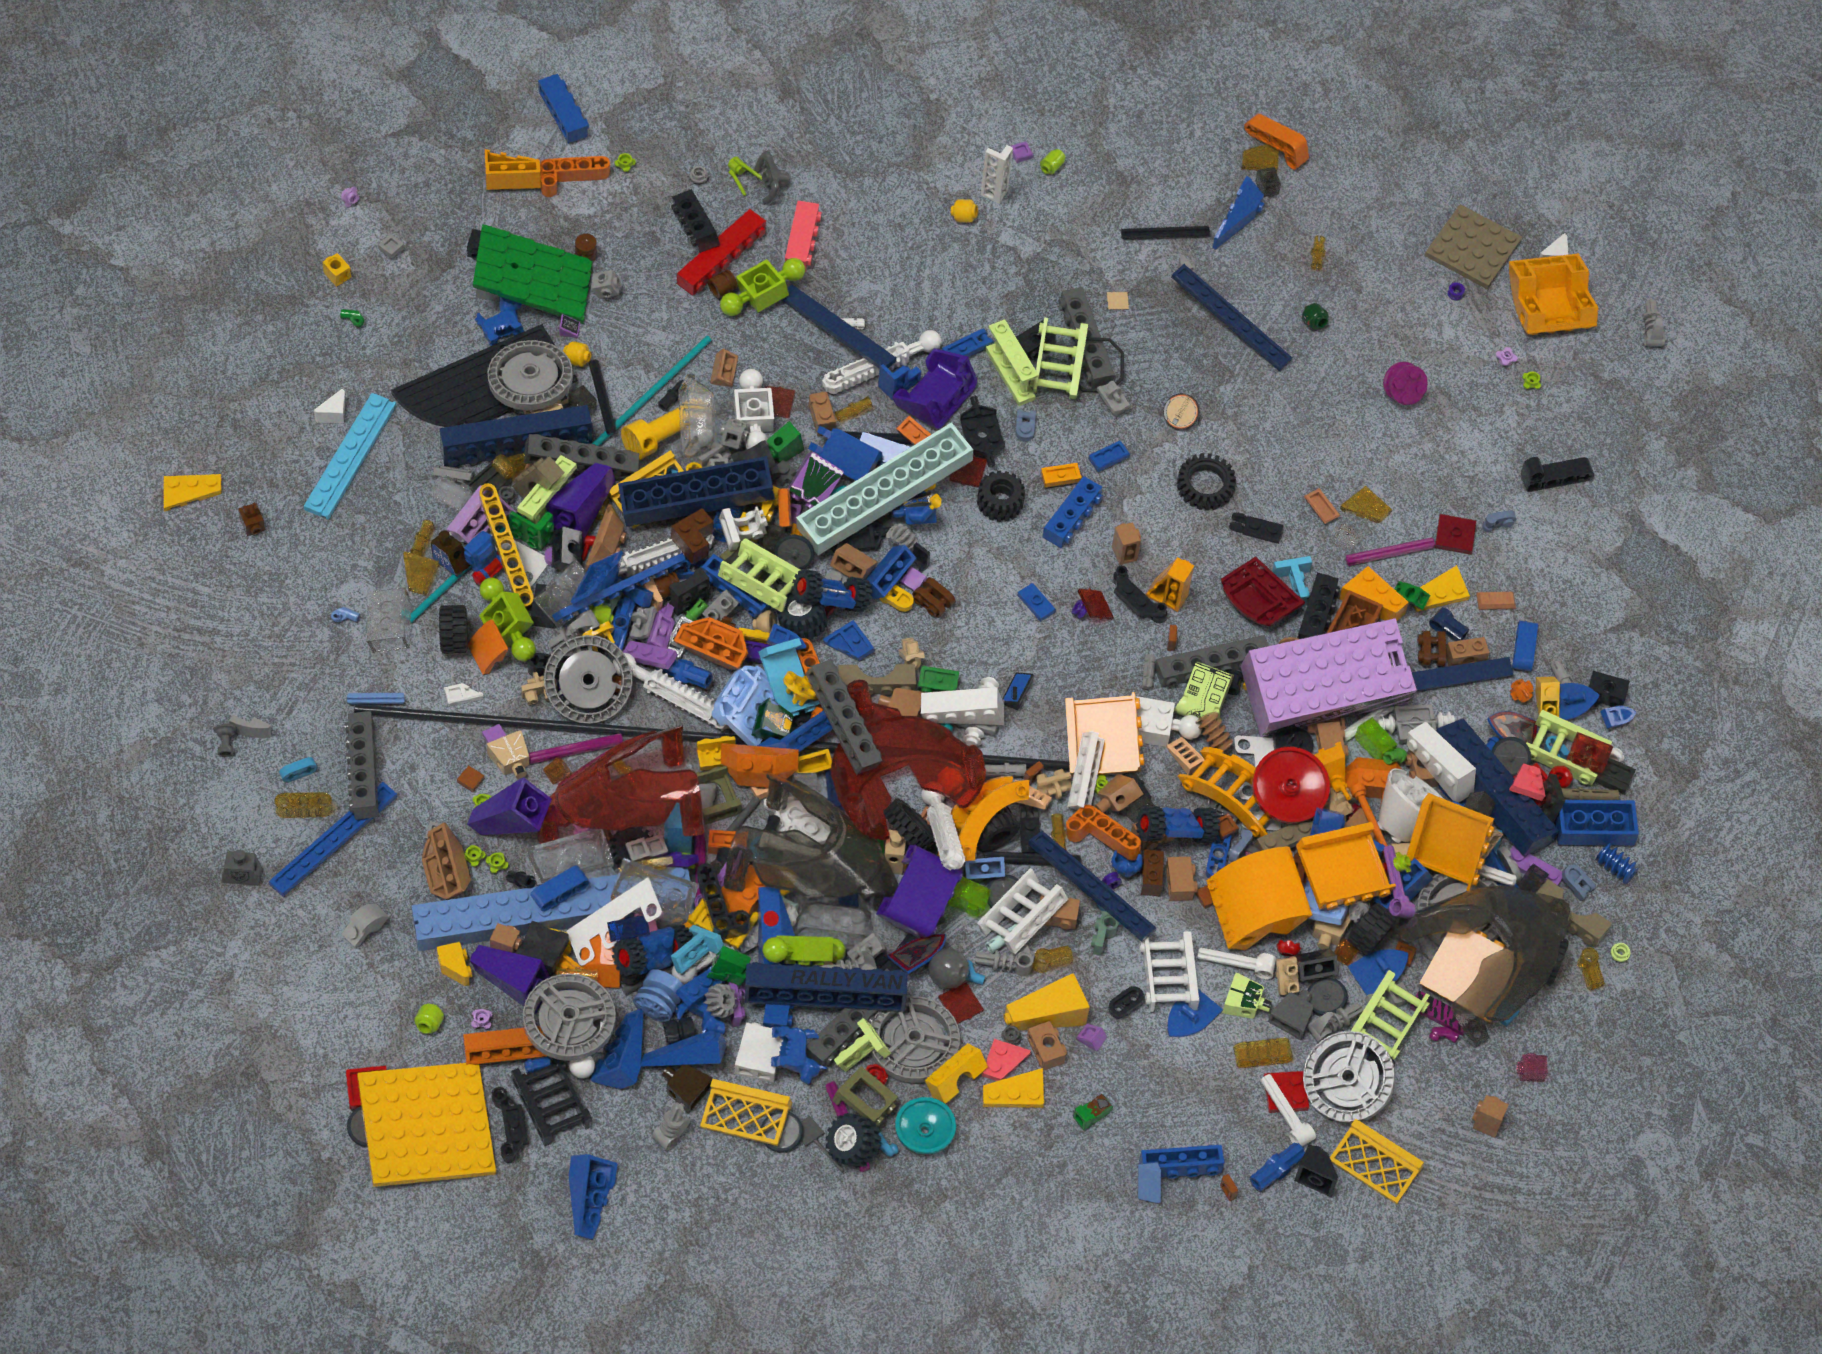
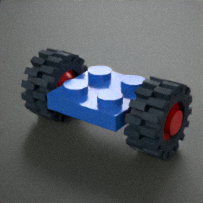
M806 569L799 570L798 574L794 576L796 580L793 579L792 582L794 583V586H792L794 590L792 596H794L793 599L797 603L815 605V602L819 601L824 606H837L842 609L845 608L847 611L859 613L865 612L864 610L868 609L867 605L871 603L869 599H872V596H870V593H872L870 588L872 586L866 579L850 577L843 585L841 581L822 578L818 571Z
M1143 806L1140 808L1141 811H1138L1139 816L1136 818L1138 820V823H1136L1138 829L1136 831L1139 833L1138 837L1142 841H1161L1163 834H1166L1167 837L1192 838L1197 843H1213L1217 839L1216 836L1219 835L1218 829H1220V826H1218V823H1220V819H1217L1219 815L1214 808L1194 809V812H1191L1187 808L1173 809L1168 807L1160 808L1159 806Z
M679 924L638 935V940L635 937L619 940L614 944L615 948H612V952L615 953L612 955V958H615L613 963L617 965L616 969L620 970V974H624V976L636 973L641 975L648 973L652 969L659 970L670 967L673 962L671 955L690 941L693 934L688 932V927Z

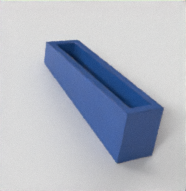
M618 576L614 584L619 583L625 580L626 578ZM635 584V589L627 593L624 590L621 591L639 606L650 607L654 592L638 584Z

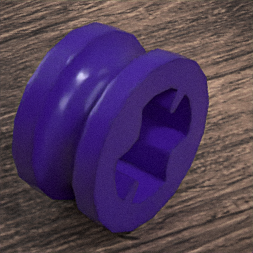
M1458 282L1452 283L1449 286L1448 297L1454 301L1461 300L1464 296L1465 287Z
M1080 599L1073 606L1071 613L1073 615L1077 614V618L1081 619L1088 611L1089 604H1083V600Z
M1112 872L1106 875L1102 882L1113 890L1122 883V880L1118 878L1117 872Z

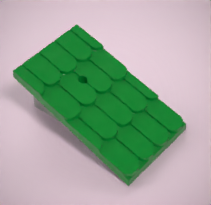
M482 224L473 288H476V298L500 300V296L560 317L563 314L584 324L592 261L582 256L567 253L565 250L511 234L509 231Z

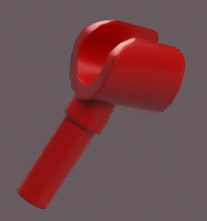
M596 536L585 537V546L581 556L582 561H585L589 547L593 546Z

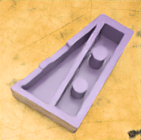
M481 486L477 488L446 529L460 542L468 544L481 531L487 532V529H489L479 499ZM486 490L483 492V495L489 498L492 497L493 493ZM499 496L505 516L509 515L511 511L515 512ZM491 508L489 510V513L491 515H497L499 513V510L496 508Z

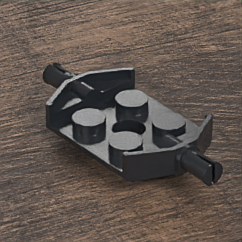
M971 396L972 407L960 414L964 438L972 447L973 455L984 457L987 460L988 467H991V465L993 467L995 466L993 456L1005 448V441H1003L996 416L997 410L979 405L978 397ZM980 432H983V433H985L987 436H986V437H980V436H978L977 434L980 433Z
M875 520L860 529L857 534H852L830 549L835 553L838 548L847 543L856 549L875 547V551H877L882 536L886 535L891 527L883 528V525L878 520Z

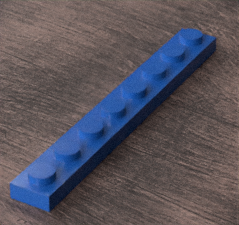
M680 553L567 606L552 616L555 622L561 619L565 622L573 618V614L576 612L580 615L589 610L591 605L597 607L605 603L604 599L608 597L612 600L620 596V591L624 590L627 593L635 589V584L637 583L644 585L651 581L650 577L652 576L659 578L666 574L665 570L670 568L673 571L681 567L680 563L686 559L683 553Z
M384 782L377 786L379 813L397 798V793ZM349 811L269 881V885L284 897L373 818L355 820L354 813Z

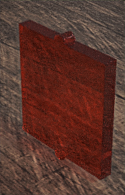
M765 385L764 388H771L774 417L789 419L795 390L784 389L781 386L772 387Z
M973 455V461L951 473L949 481L960 483L963 486L969 485L978 488L987 460L974 457Z
M1091 588L1077 590L1090 618H1100V620H1112L1114 618L1102 591L1092 590Z
M967 982L938 996L941 1004L952 1014L957 1024L967 1019L971 1020L973 1016L984 1011Z

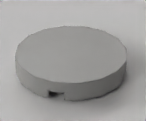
M1505 846L1497 849L1499 859L1509 874L1517 877L1516 883L1520 882L1522 875L1516 861L1511 858V852Z

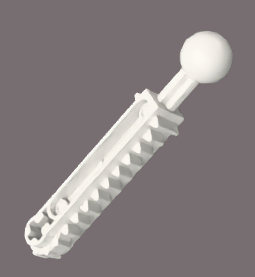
M927 330L921 334L919 341L908 346L904 342H894V346H888L885 350L897 359V362L888 369L894 370V368L901 365L907 366L909 356L920 351L931 353L934 348L940 349L942 344L940 334L933 330ZM862 358L825 374L822 380V387L830 394H837L844 389H848L851 386L854 387L858 383L861 384L863 381L879 375L880 369L865 358Z
M713 534L705 538L709 543V549L714 542ZM667 539L665 542L660 541L659 544L654 543L653 546H646L645 549L640 548L637 552L633 550L631 554L626 551L625 556L622 557L618 575L623 573L627 577L636 575L682 553V551L672 539Z
M624 653L630 664L632 676L644 682L643 687L647 689V693L654 692L655 696L659 695L663 700L667 699L668 703L672 702L676 707L680 706L681 710L685 709L689 714L693 713L696 718L700 717L702 721L705 720L709 725H715V728H719L721 731L729 729L726 724L720 726L717 720L712 717L715 703L713 698L709 699L707 695H701L700 691L696 692L694 688H688L687 684L683 685L681 681H675L674 677H668L667 673L662 674V669L649 672L636 665V660L631 654ZM613 659L612 664L615 667L616 674L621 676L620 668L615 659Z
M931 782L923 787L921 794L922 800L930 806L926 810L928 814L926 820L930 821L943 867L949 870L960 869L965 862V856L957 834L958 832L956 831L954 819L952 818V808L943 803L946 795L944 787L940 783Z
M784 903L791 925L794 926L797 922L796 918L799 916L793 905L790 906L789 903ZM758 921L738 949L723 942L724 946L742 954L757 946ZM709 951L682 974L676 972L673 966L672 975L685 985L693 980L698 971L710 964L712 965L717 954Z

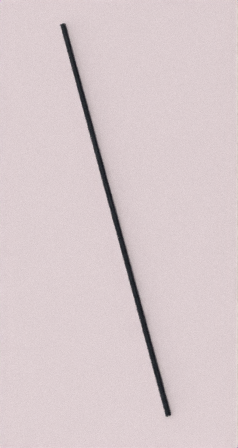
M357 704L354 707V713L371 711L372 716L485 725L500 724V726L611 735L621 734L623 736L701 741L707 738L717 739L723 736H735L737 745H747L738 735ZM815 741L803 749L811 751L829 749V752L845 753L840 743ZM875 746L880 751L881 756L986 765H1004L1005 763H1009V765L1026 764V768H1031L1040 761L1044 765L1043 769L1070 770L1069 761Z

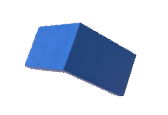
M882 364L879 370L878 387L893 401L892 396L899 389L909 390L920 381L921 370L917 366L910 370L907 366L903 365L892 373Z

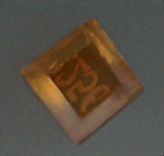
M558 757L543 769L553 785L573 774L565 761Z
M1346 938L1337 945L1334 951L1337 955V960L1346 966L1352 963L1359 952Z

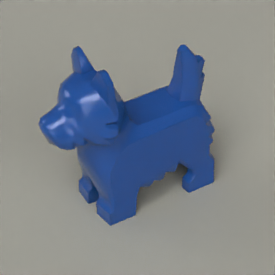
M499 296L500 313L487 320L480 313H477L475 321L477 325L482 327L483 334L487 341H489L490 346L497 344L499 337L502 338L503 336L517 335L524 332L517 314V310L521 308V303Z
M706 997L691 1007H688L684 1002L677 1006V1010H675L677 1020H680L689 1011L703 1018L701 1024L702 1033L707 1031L725 1033L726 1026L720 1021L721 1018L711 1016V1012L706 1011L708 1007L704 1003L707 1000Z
M785 1026L772 1027V1038L779 1036L783 1042H781L782 1046H780V1056L771 1057V1066H780L800 1073V1080L808 1085L811 1083L812 1078L819 1074L820 1070H827V1067L806 1056L807 1039H819V1035L815 1033L814 1029L810 1031V1029L802 1030Z

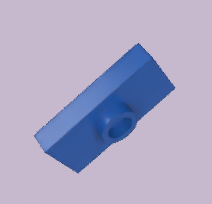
M1119 440L1090 454L1088 459L1095 469L1100 472L1129 458L1130 453Z
M1033 583L1018 591L1017 596L1040 622L1055 613L1056 609Z

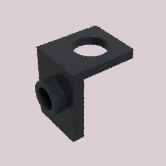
M916 542L913 546V554L916 559L912 564L919 567L918 571L922 573L929 567L930 552Z

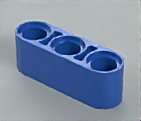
M1519 620L1512 663L1513 669L1532 671L1538 623Z
M576 865L536 887L530 896L540 910L544 912L584 890L590 881L580 867Z

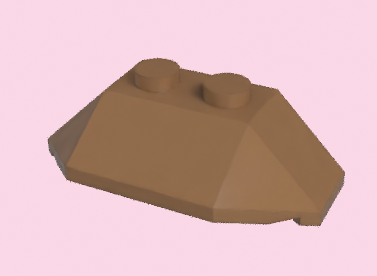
M611 504L607 505L586 562V572L591 564L621 551L619 547L626 540L627 533L624 532V524Z
M442 823L428 831L422 863L430 893L450 900L465 891L471 878L462 845L448 825Z

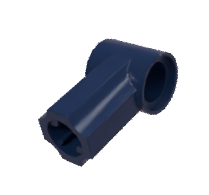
M1444 607L1440 608L1429 621L1432 629L1435 631H1445L1447 635L1456 641L1463 640L1469 632V628L1454 619L1452 612Z

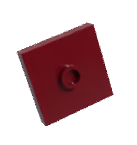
M1440 514L1434 548L1471 555L1477 520Z

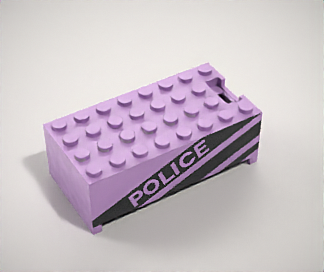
M1396 618L1249 650L1240 667L1260 737H1267L1269 734L1397 705H1407L1417 689L1410 666H1407L1401 646L1403 642Z

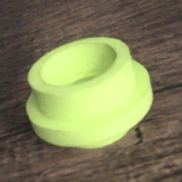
M1625 943L1613 945L1611 956L1614 960L1625 962L1629 959L1631 952Z

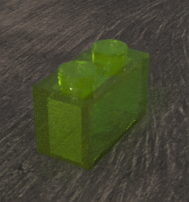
M1373 717L1358 726L1355 739L1374 759L1383 760V756H1387L1384 753L1396 749V741Z
M962 876L954 888L953 897L947 903L952 907H958L966 911L969 915L978 917L985 910L991 889Z

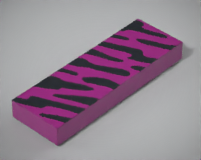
M1419 990L1415 997L1422 1001L1426 993ZM1429 996L1427 999L1428 1007L1424 1013L1419 1012V1014L1463 1036L1472 1017ZM1411 1004L1409 1009L1415 1011L1417 1007Z

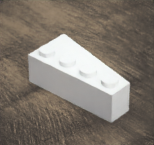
M998 687L921 693V715L925 723L1004 725V703Z
M1427 722L1408 732V748L1416 755L1452 800L1459 803L1474 794L1476 768Z

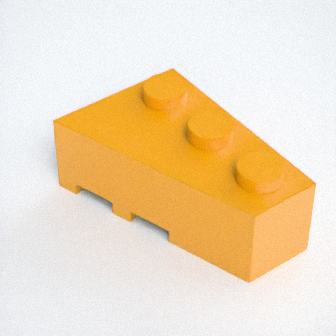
M485 149L486 190L541 188L539 159L519 155L515 158L507 156V153L495 154Z
M1177 557L1154 579L1145 595L1158 603H1165L1167 607L1178 612L1188 597L1194 565L1187 560Z
M1369 566L1341 589L1339 599L1342 601L1348 590L1383 604L1380 619L1384 621L1395 618L1398 621L1406 614L1409 602Z
M1341 741L1335 743L1336 746L1327 750L1322 748L1318 750L1319 753L1314 754L1327 770L1330 787H1332L1331 783L1337 779H1341V781L1346 783L1345 754Z

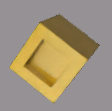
M338 253L327 257L323 261V273L336 287L351 278L350 266Z

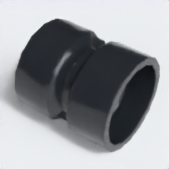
M692 1017L680 1018L679 1022H676V1020L663 1022L667 1045L696 1035Z

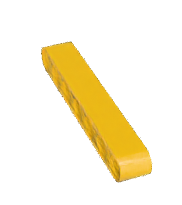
M484 484L480 488L479 499L512 593H518L520 597L527 596L530 599L529 603L524 604L528 610L533 604V593L500 498L494 485ZM489 490L493 495L487 498L483 495V492ZM491 508H496L499 510V513L497 515H491L489 513V510ZM501 525L505 528V531L498 533L495 527ZM508 543L512 548L506 551L501 548V545ZM509 561H515L518 564V566L515 568L508 567L507 563ZM519 578L523 580L524 584L516 586L513 581Z

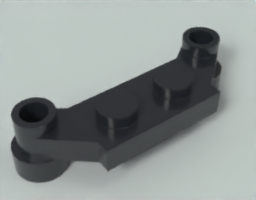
M1123 565L1118 566L1113 575V583L1116 585L1114 593L1139 617L1142 615L1150 616L1155 623H1164L1167 619L1166 604L1162 602L1154 603L1128 579L1127 568Z
M496 1087L492 1090L491 1098L494 1106L501 1109L506 1142L501 1145L500 1154L504 1162L512 1163L523 1144H528L522 1105L516 1104L511 1100L505 1088Z

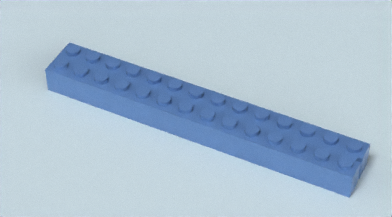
M663 867L588 879L590 883L584 890L544 912L540 910L530 896L536 887L412 905V917L418 951L437 949L438 946L460 942L463 945L490 941L497 923L515 927L520 931V936L526 935L531 921L556 930L569 929L647 877H649L661 907V914L693 910L694 896L688 867ZM653 903L649 904L646 912L654 911V914H656V905ZM641 907L626 915L625 920L634 919V914L643 913Z

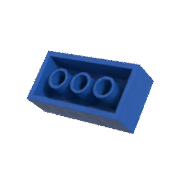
M1565 800L1555 820L1556 828L1559 830L1557 834L1558 845H1607L1611 842L1612 845L1634 846L1639 835L1635 800Z

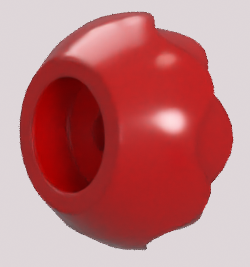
M1555 766L1549 772V774H1556L1557 777H1562V779L1558 778L1561 788L1569 787L1573 780V776L1566 766Z
M1279 940L1276 945L1278 952L1284 956L1292 957V955H1297L1301 951L1300 943L1294 944L1291 940L1285 942Z
M877 1064L867 1066L865 1070L871 1075L876 1076V1079L884 1085L888 1079L885 1069Z

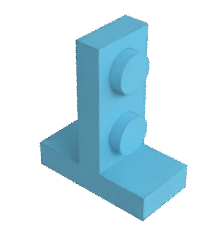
M1307 556L1274 562L1272 572L1278 577L1288 576L1293 591L1305 601L1303 606H1306L1307 598H1309V589L1304 585L1303 573L1310 572L1312 565L1311 557Z
M692 925L689 928V932L693 934L691 936L692 939L671 955L676 972L682 974L709 951L717 954L721 947L724 946L721 936Z

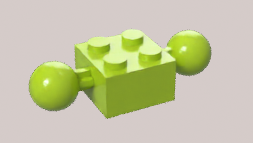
M790 258L784 262L782 271L778 272L766 259L737 275L736 279L741 294H725L720 301L722 312L728 316H736L742 311L743 304L747 301L757 312H760L787 297L789 293L785 280H800L805 274L804 263L798 258Z
M490 577L485 579L480 585V595L484 600L491 603L479 615L483 624L493 619L507 647H511L514 658L522 662L531 659L535 655L536 646L530 638L523 637V634L534 622L519 594L504 592V586L497 578Z
M777 935V937L769 938L764 943L762 949L764 957L770 962L778 963L784 960V964H796V961H798L799 965H810V961H812V965H824V961H830L835 964L837 960H843L846 954L844 943L833 937Z

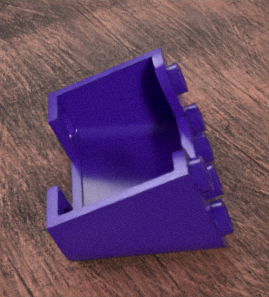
M910 845L902 860L903 864H908L907 869L893 897H884L876 915L914 937L932 936L937 930L939 919L946 911L947 902L954 895L956 884L963 876L962 868L949 870L943 867L939 856L917 845Z

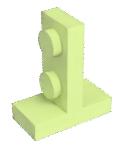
M864 1018L857 1022L865 1035L856 1039L854 1044L840 1052L838 1057L834 1059L836 1064L845 1072L874 1049L884 1058L891 1054L873 1026Z

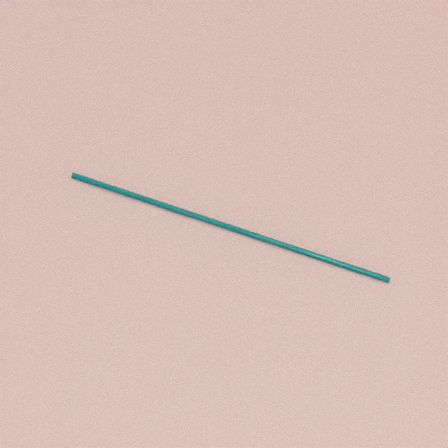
M708 335L705 336L614 422L616 430L705 348L712 339ZM605 430L592 444L600 446L613 433L607 434ZM502 527L498 533L504 532L505 528ZM471 566L457 577L452 574L406 617V621L411 624Z

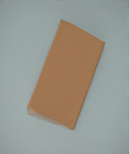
M724 348L721 349L715 356L710 383L732 387L738 356Z

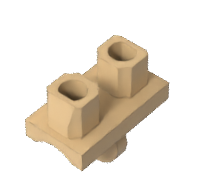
M913 638L901 639L902 649L898 650L899 656L904 659V664H915V670H917L921 665L920 658H925L924 652L919 649L918 642L914 641Z
M533 672V678L527 679V685L521 686V696L525 698L528 705L538 703L537 695L543 693L545 701H549L544 688V676L539 677L537 672Z
M1063 769L1056 770L1054 776L1047 777L1046 774L1037 775V790L1048 796L1055 795L1056 799H1061L1062 792L1071 790L1072 776L1070 772L1065 773Z
M1332 787L1330 800L1326 802L1323 809L1342 813L1345 822L1346 815L1352 813V806L1348 802L1349 800H1346L1341 791L1336 792ZM1346 787L1348 794L1353 799L1350 790Z
M1297 957L1276 959V977L1278 979L1279 994L1285 995L1290 992H1299Z

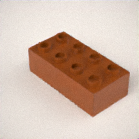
M1348 590L1327 633L1377 623L1383 604Z

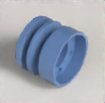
M652 969L645 977L643 987L639 988L633 1003L637 1009H642L643 1014L661 1022L669 1021L676 1010V1005L681 1001L676 992L683 984L676 977L665 971Z

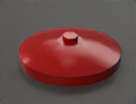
M1282 747L1271 751L1259 762L1252 778V791L1255 801L1267 816L1281 823L1298 824L1312 819L1315 816L1316 808H1323L1330 793V780L1327 770L1315 755L1297 747Z

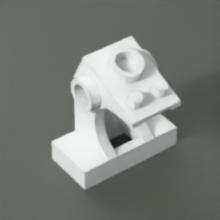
M755 507L754 511L745 514L746 517L734 518L730 508L722 509L719 520L729 551L737 550L740 540L744 538L760 539L767 533L765 527L768 526L765 515H763V510L759 511L758 507ZM748 525V531H739L738 527Z

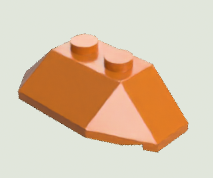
M711 617L682 624L673 640L694 655L726 669H740L748 654L743 631Z
M721 744V764L727 767V772L737 785L778 788L798 769L799 749Z
M1357 757L1345 768L1347 788L1350 790L1353 785L1363 783L1367 790L1366 797L1381 799L1382 793L1385 790L1388 773L1392 769L1402 768L1397 762L1386 764L1381 759Z
M740 865L721 889L728 913L744 910L751 917L753 912L758 910V887L777 886L784 877V874L769 865ZM738 921L737 923H738V924H744V923H746V922H744V921Z
M625 917L615 923L620 940L624 938ZM613 931L606 933L605 940L607 943L614 942L615 933ZM597 934L589 940L595 954L594 959L582 967L593 980L597 981L604 988H620V970L616 969L617 965L613 963L615 958H612V955L615 954L612 952V948L615 947L606 949L600 935ZM587 947L582 948L581 959L587 960L590 956V951Z

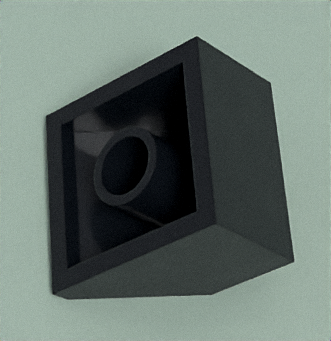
M1309 1144L1299 1164L1294 1181L1332 1197L1339 1177L1328 1152L1319 1146Z

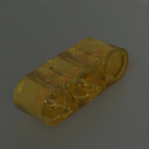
M325 792L280 793L274 800L276 814L281 818L327 817L333 811L332 798Z
M1288 1038L1241 1042L1233 1046L1238 1068L1285 1064L1293 1060L1290 1040Z

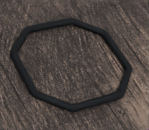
M1086 337V341H1109L1120 352V378L1115 382L1118 385L1124 379L1123 350L1111 338ZM1069 355L1068 365H1071L1072 355ZM1068 373V377L1072 381V375ZM1080 384L1078 386L1083 392H1098L1097 389L1083 388Z

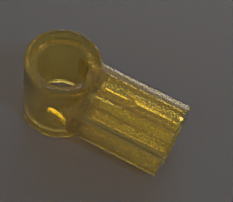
M524 453L510 457L501 454L492 462V467L505 479L512 477L517 471L524 470L527 463H524Z
M1066 945L1049 950L1046 948L1038 949L1033 959V969L1038 973H1044L1049 968L1072 963L1071 948Z
M1591 947L1585 948L1577 960V965L1582 970L1587 989L1594 990L1604 986L1605 983L1598 963L1599 954ZM1584 957L1589 958L1592 962L1587 961Z

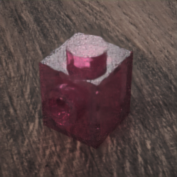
M1523 1054L1520 1062H1517V1074H1520V1081L1544 1082L1548 1074L1547 1055Z

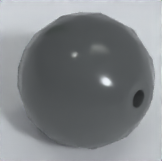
M953 948L941 949L929 962V976L934 984L944 989H954L966 981L969 974V963L963 953Z

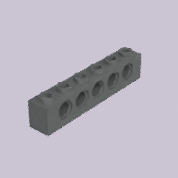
M1083 287L1062 291L1059 307L1064 310V320L1066 324H1069V329H1080L1081 324L1079 323L1088 324L1086 337L1101 338ZM1071 337V339L1074 338L1075 345L1078 342V339H1075V337ZM1086 341L1082 368L1086 371V382L1090 383L1092 389H1096L1099 386L1108 384L1110 381H1114L1115 374L1103 341Z
M529 434L525 443L524 463L528 464L537 462L541 457L544 460L548 456L556 461L562 455L576 463L577 468L575 472L583 473L593 464L599 463L612 467L614 478L621 480L637 472L639 468V453L631 450L624 451L613 447H601L595 444L566 441L556 437H543L539 434Z
M1265 635L1158 658L1156 659L1155 671L1161 688L1167 686L1174 687L1185 682L1188 683L1196 662L1227 673L1229 670L1242 671L1240 666L1249 650L1268 647L1269 644Z
M831 659L811 666L806 672V676L856 775L875 769L882 762L881 753L876 749L872 735L867 731L864 720L859 715L855 702L847 691L846 684L842 682L838 668Z
M371 711L348 714V722H345L346 734L349 733V737L346 738V747L350 751V753H346L347 764L350 765V769H347L348 780H351V785H348L349 797L352 796V800L349 801V811L354 813L355 820L379 817L375 733Z
M845 1008L818 1033L819 1039H812L806 1045L807 1058L813 1059L823 1066L832 1065L836 1056L849 1048L850 1043L863 1034L857 1022L852 1021V1019L857 1018L861 1020L864 1018L871 1024L874 1019H877L875 1015L879 1010ZM844 1031V1032H846L847 1034H846V1035H840L838 1032ZM830 1044V1045H832L833 1047H832V1048H826L824 1045Z

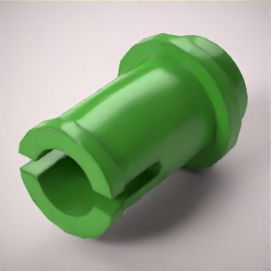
M699 598L697 603L690 610L686 611L687 614L685 616L692 621H696L709 605Z
M1396 748L1394 751L1384 753L1387 756H1383V760L1386 764L1402 763L1406 759L1407 752L1402 748Z

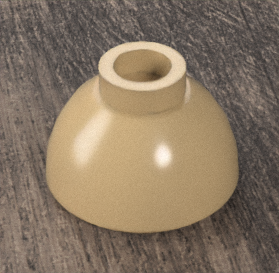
M771 610L764 611L757 619H753V629H758L762 632L770 633L772 626L776 624L775 615Z

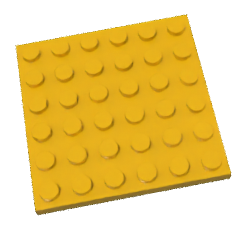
M466 1063L361 1072L357 1074L373 1187L496 1174L479 1064L466 1065Z

